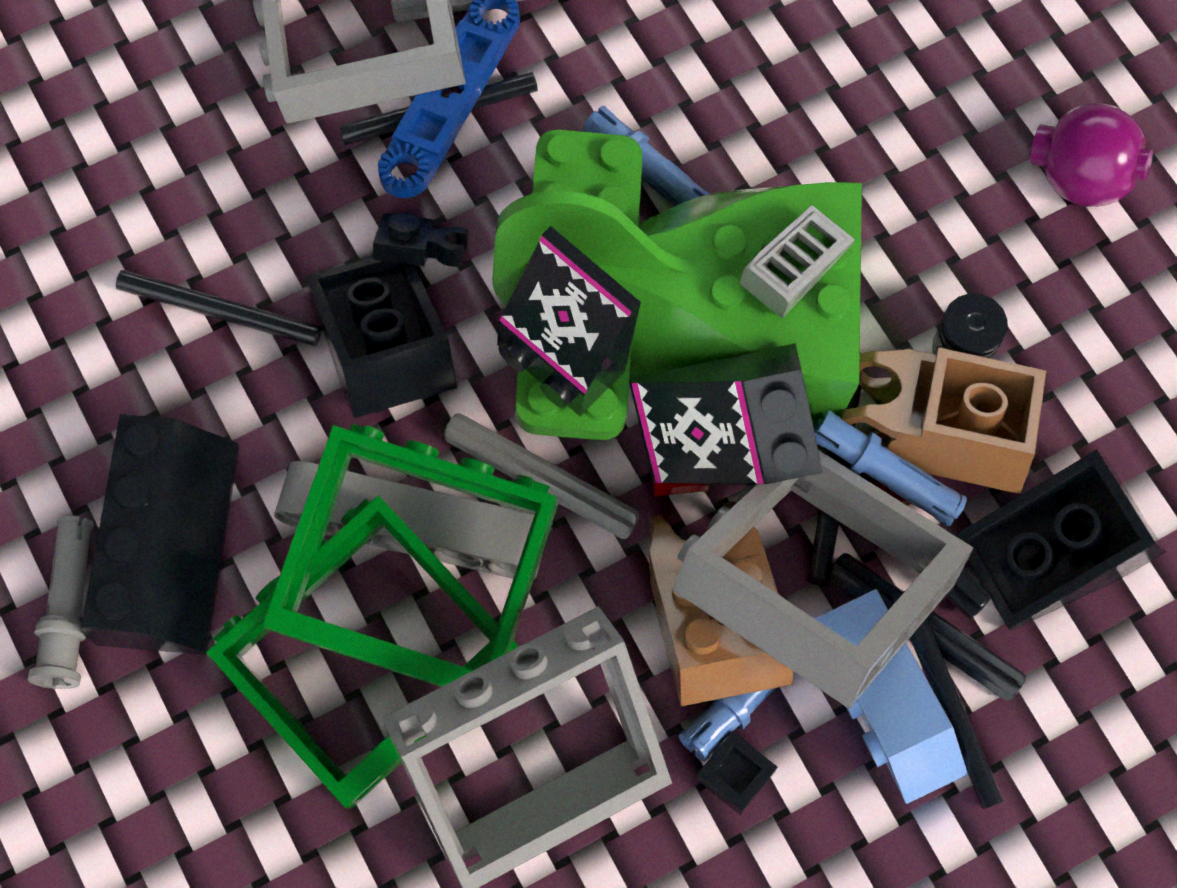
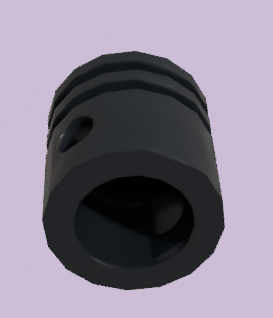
M969 293L958 296L948 305L936 331L932 344L933 354L937 355L939 347L993 359L1008 331V319L1003 308L994 299L983 294Z

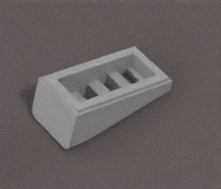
M811 205L744 268L739 284L783 319L853 245L855 239ZM812 226L834 244L827 248L806 230ZM798 239L801 240L820 257L815 261L794 243ZM785 252L804 266L806 270L803 273L784 259L782 255ZM774 265L793 282L788 285L769 269Z

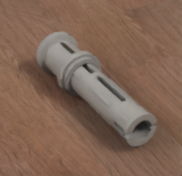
M63 516L57 520L58 529L46 615L41 617L35 625L34 634L39 637L36 665L28 673V681L36 686L52 689H71L78 687L81 682V675L76 672L79 645L81 641L86 639L87 634L81 628L82 621L80 620L91 532L94 527V523L87 518L82 520L81 526H78L79 516Z

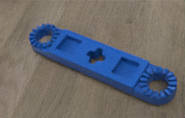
M472 0V5H470L463 20H460L456 26L466 84L458 85L460 94L452 92L448 98L442 97L441 89L415 96L393 133L392 141L385 153H382L380 156L381 160L377 164L381 185L388 194L397 198H411L421 194L430 184L519 28L520 12L518 2L515 0ZM492 9H500L507 13L506 19L503 18L501 23L498 20L496 24H493V21L488 23L486 19L483 21L482 16L485 12ZM403 163H410L418 167V170L415 172L416 176L412 175L410 180L407 177L405 178L406 181H403L402 178L397 180L395 176L392 177L391 172L397 165Z

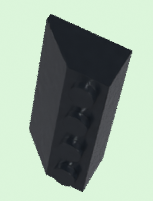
M119 415L81 625L83 631L96 646L207 655L240 448L237 442L174 418Z

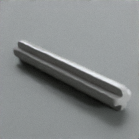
M461 413L455 414L447 424L444 438L446 442L491 465L513 479H516L517 475H524L533 478V481L549 485L548 493L557 496L558 504L621 539H627L635 529L639 520V513L636 509Z

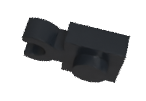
M383 212L373 241V259L424 267L427 258H433L443 265L460 267L463 266L464 250L468 248L469 230L457 226L434 229L435 219L420 218L408 213L392 214Z

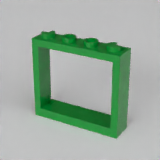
M352 423L349 430L333 425L262 627L274 633L440 687L473 671L457 664L297 613L351 457L534 515L485 664L510 652L558 507L557 496L548 493L550 486L533 481V478L524 475H517L515 482L492 476L494 467L467 457H462L459 465L437 458L439 454L438 449L418 441L406 440L404 447L382 441L385 433L368 425L363 427Z
M379 495L371 502L365 499L354 510L350 508L341 519L344 527L328 541L323 537L301 602L385 527L490 640L463 667L475 670L485 665L498 623ZM278 576L257 594L255 599L259 604L243 619L239 615H235L223 624L225 628L213 638L217 643L206 653L345 808H354L402 762L388 736L356 767L346 774L244 661L242 656L270 632V630L262 627L280 577ZM513 641L510 651L519 647L515 641ZM424 735V736H422V737H420V738L414 740V743L417 742V741H419V740H421L422 738H424V737H426V736Z

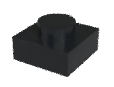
M732 731L698 772L695 779L741 816L778 767Z

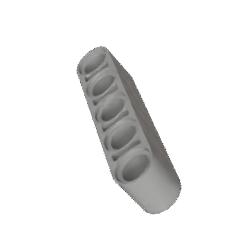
M304 461L290 463L274 513V517L277 520L297 528L319 464ZM346 471L324 535L333 537L344 527L341 519L350 508L354 510L365 499L371 502L379 495L440 562L514 578L534 515ZM385 527L366 543V545L409 554ZM538 565V568H537V571H536V574H535L534 579L537 577L539 565Z

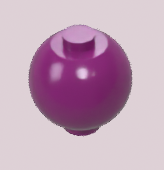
M1091 103L1078 106L1061 116L1055 127L1040 124L1033 139L1030 162L1032 165L1044 167L1049 184L1064 199L1080 206L1099 207L1119 201L1134 189L1137 180L1145 181L1147 179L1153 151L1145 149L1144 133L1138 123L1128 113L1112 105Z

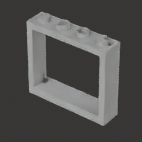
M253 0L257 21L260 27L264 26L265 34L258 36V45L264 65H269L270 74L263 75V85L268 102L277 101L286 124L466 84L451 1L426 0L434 42L432 45L291 76L281 0Z
M819 451L823 473L771 484H747L731 509L726 506L720 508L709 523L706 533L701 537L693 534L679 551L676 558L683 563L672 590L850 709L953 588L973 547ZM790 491L921 573L857 646L722 558Z
M599 606L381 718L444 855L462 888H479L672 784L625 642ZM600 664L627 741L455 832L421 757ZM424 735L426 736V737L422 738L421 740H419V741H417V742L414 743V740H416V739H418V738H420V737H422V736H424ZM646 765L649 771L637 776L634 770ZM478 854L481 861L466 868L464 861Z

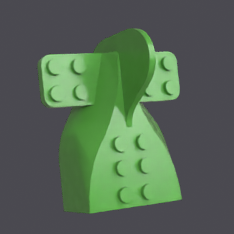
M550 130L538 139L532 194L519 198L509 204L497 219L492 278L493 288L497 297L507 306L542 234L552 226L636 297L641 304L625 372L581 416L577 415L568 406L565 409L556 406L543 393L540 387L541 383L527 370L523 372L518 371L515 419L520 428L527 433L535 435L609 440L618 436L624 429L628 413L630 378L796 343L813 426L827 409L838 417H842L843 410L847 408L859 385L862 183L824 182L717 192L683 202L639 223L642 150L635 140L623 135L569 130ZM813 205L855 240L853 245L782 319L739 283L744 268L755 256ZM810 226L806 230L827 248L834 244L814 227ZM798 239L794 243L815 261L820 257L801 240ZM785 252L782 255L784 259L803 273L806 270L804 266ZM774 265L769 269L788 285L793 282Z

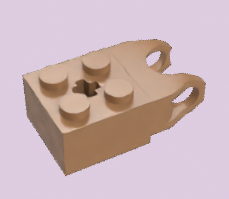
M939 347L937 355L911 349L860 353L859 384L868 395L881 400L885 404H869L845 409L841 419L850 425L861 422L878 429L879 431L874 434L882 438L881 445L928 474L1021 494L1035 455L1047 370ZM871 366L879 367L889 372L891 377L872 378L865 374L863 369Z
M736 502L723 503V506L731 509ZM662 515L650 516V585L680 705L686 706L793 685V671L672 590L683 563L676 557L686 540L681 539L674 533L672 527L663 519ZM753 527L722 558L778 594L760 534Z

